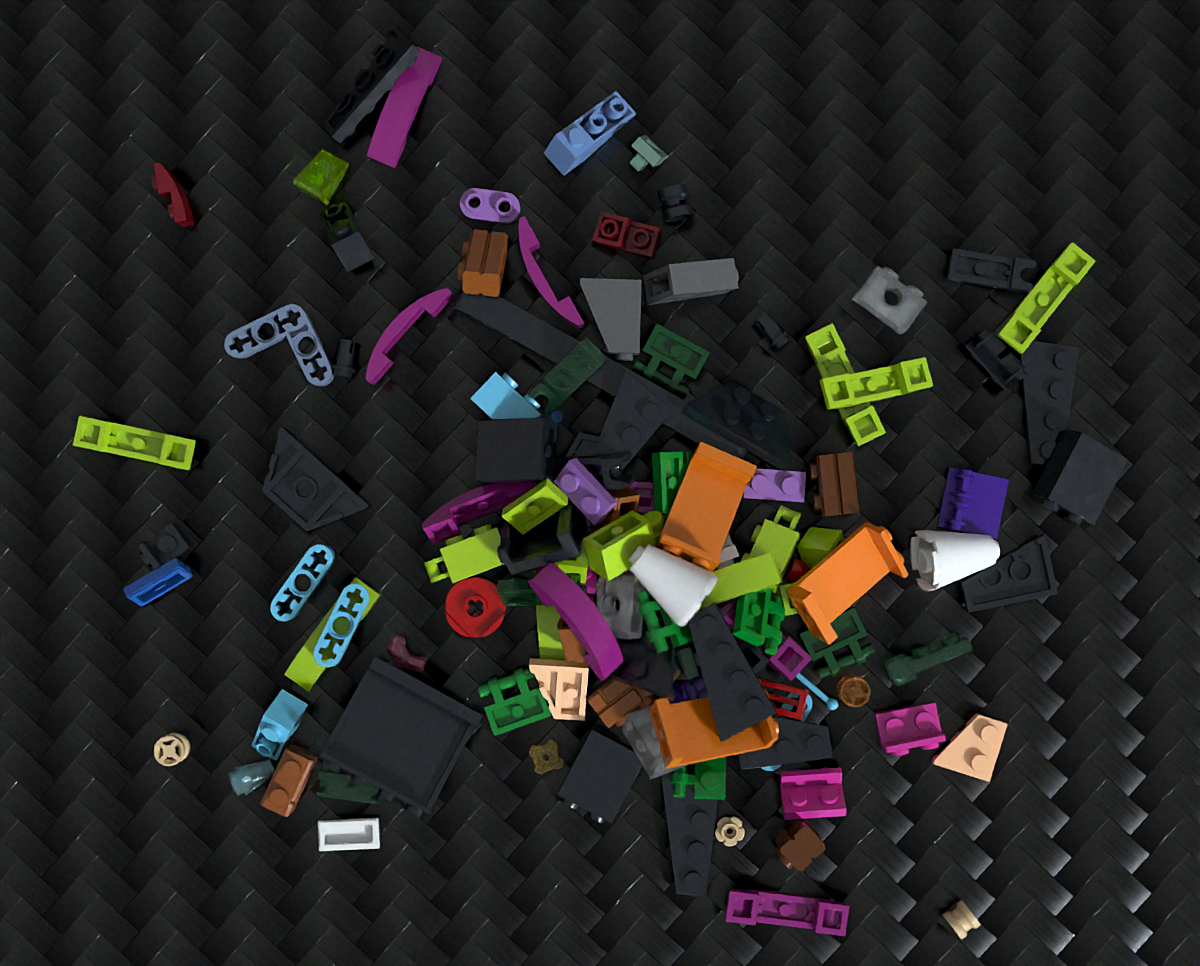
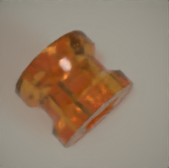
M850 674L844 676L837 685L839 698L850 707L857 708L863 706L870 698L871 691L868 683L857 675Z

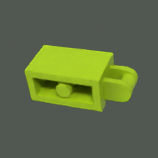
M781 505L773 522L765 519L762 526H756L751 538L754 546L750 554L744 553L741 561L773 553L781 578H783L800 540V533L796 532L795 529L801 513ZM781 519L791 522L790 527L786 528L779 525ZM780 583L768 588L771 589V592L776 593Z
M632 510L584 538L590 569L608 581L628 570L633 564L629 561V558L639 545L643 548L648 544L656 547L655 541L659 539L664 527L662 514L658 511H651L641 516Z
M491 524L474 529L475 536L464 540L461 534L445 540L447 546L440 549L442 556L424 563L431 583L449 576L452 583L503 565L497 553V547L501 542L500 528L492 529ZM441 561L445 562L448 572L441 574L437 564Z

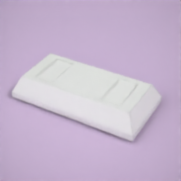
M379 818L318 820L319 851L380 848Z

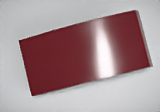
M154 163L155 173L151 175L152 185L159 195L165 199L172 200L168 202L170 218L174 219L175 223L182 227L193 226L194 221L191 208L181 185L168 168L161 163Z
M600 211L592 241L621 251L654 259L662 230L659 227L634 222L626 217Z

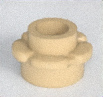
M734 816L719 819L715 829L717 840L722 841L726 846H734L737 844V841H741L745 835V829L741 826V820ZM731 828L733 832L728 834L727 829Z

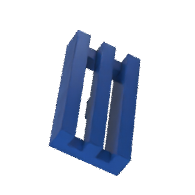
M174 558L123 589L127 598L139 606H144L192 578L193 575L188 566Z

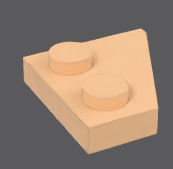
M530 658L529 669L531 673H534L539 683V689L543 697L548 701L549 709L554 719L585 721L589 664L587 662L575 663L574 661Z
M976 713L966 723V727L962 731L957 732L951 738L950 743L939 755L936 754L931 762L935 765L990 782L1008 724Z

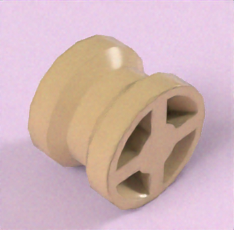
M173 732L159 739L154 746L155 759L164 766L178 764L190 752L188 739L180 733Z
M962 900L956 904V908L953 911H946L942 914L961 940L967 936V931L971 928L977 929L981 925Z

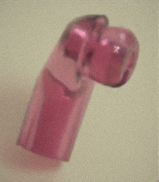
M400 635L392 636L390 643L387 644V652L395 664L401 668L423 673L426 658L409 654L405 648L406 639Z

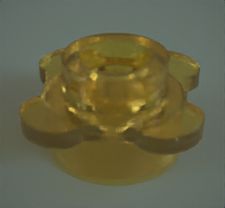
M549 740L545 745H533L530 748L529 754L534 758V770L536 773L544 774L553 768L558 770L562 767L563 759L558 755V743L556 741ZM547 754L549 759L545 760L543 756Z

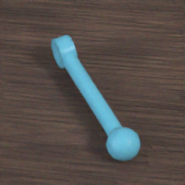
M800 672L798 673L796 678L826 703L829 710H835L838 707L836 699H830Z

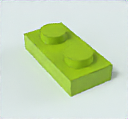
M546 478L545 481H542L503 508L502 517L523 535L568 504V497Z

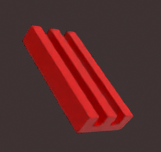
M758 678L763 686L800 694L799 700L768 693L770 700L797 706L796 712L774 707L776 710L775 714L803 720V712L806 707L809 690Z

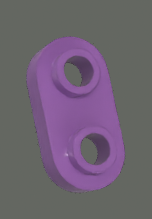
M472 188L465 191L460 199V208L463 214L471 220L511 224L520 215L519 201L511 193ZM474 198L480 200V205L477 208L469 206L470 201ZM504 202L510 204V210L507 212L499 210V206Z

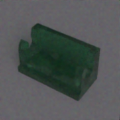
M325 767L319 771L318 780L321 781L317 797L376 805L381 804V797L376 795L379 789L369 784L366 788H363L349 780L351 774L340 769L338 774Z

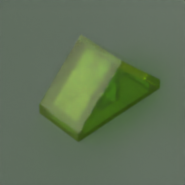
M322 149L294 178L293 184L300 191L328 205L349 163Z

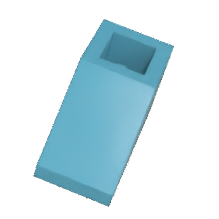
M495 372L470 398L493 420L539 418L541 416L537 411L540 405L530 395L526 394L522 397L514 389L518 384L506 373L500 377Z
M282 689L264 713L251 746L257 749L263 756L271 757L277 761L300 724L308 704Z

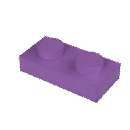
M577 458L569 460L553 481L593 525L601 523L617 503Z
M756 468L754 476L746 485L743 498L804 502L806 472H784L782 470Z

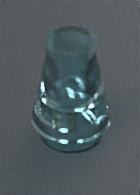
M270 758L264 761L234 767L235 771L228 773V776L237 796L243 793L247 795L266 780L273 777L275 768Z

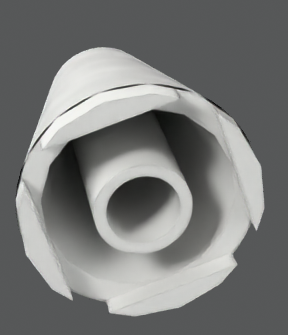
M918 530L915 532L917 537H912L910 541L912 569L919 570L921 578L916 580L925 591L936 590L990 567L996 563L997 558L1000 556L999 545L990 535Z
M650 544L645 548L639 545L629 558V561L633 563L630 567L632 573L679 626H684L702 605L700 603L704 597L709 595L718 580V577L713 572Z

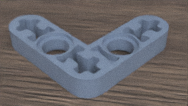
M289 304L232 331L225 339L224 347L227 353L232 357L244 359L287 338L310 383L316 386H326L334 378V370L331 369L332 363L307 312L298 305ZM290 311L300 314L301 317L297 319L298 325L295 326L292 323L283 325L282 327L286 330L283 333L279 324L274 320L277 317L281 322L289 319ZM265 323L272 324L275 330L273 337L269 340L261 339L258 333L260 326ZM251 330L252 336L258 345L255 346L254 342L250 341L243 345V352L237 349L233 350L232 346L236 344L235 339L237 337L240 340L251 338L248 334V331ZM304 337H311L314 340L315 347L311 353L303 354L299 350V342ZM321 354L322 358H317L316 361L320 367L327 368V371L324 373L325 379L313 378L312 374L316 372V368L312 362L306 365L305 360L313 359Z

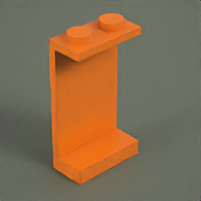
M700 442L687 467L656 548L713 572L721 561V558H719L720 552L746 485L754 476L757 466Z
M866 521L786 590L787 595L811 635L830 645L838 638L830 623L887 573L892 572L903 578L909 575L903 565L905 560L891 543L893 538L883 526L877 527Z
M709 697L669 704L668 698L656 699L649 709L665 769L770 748L779 735L778 723L775 718L770 716L721 742Z

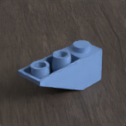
M616 91L557 133L544 154L564 176L585 161L632 119L636 112Z

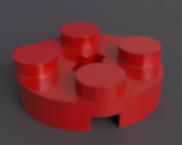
M481 577L464 579L454 585L447 595L445 606L446 618L450 626L462 636L474 638L488 636L501 625L506 611L504 595L500 588L488 579ZM471 599L474 602L480 600L483 603L481 606L483 613L481 615L478 613L471 615L468 612L470 609L468 602Z

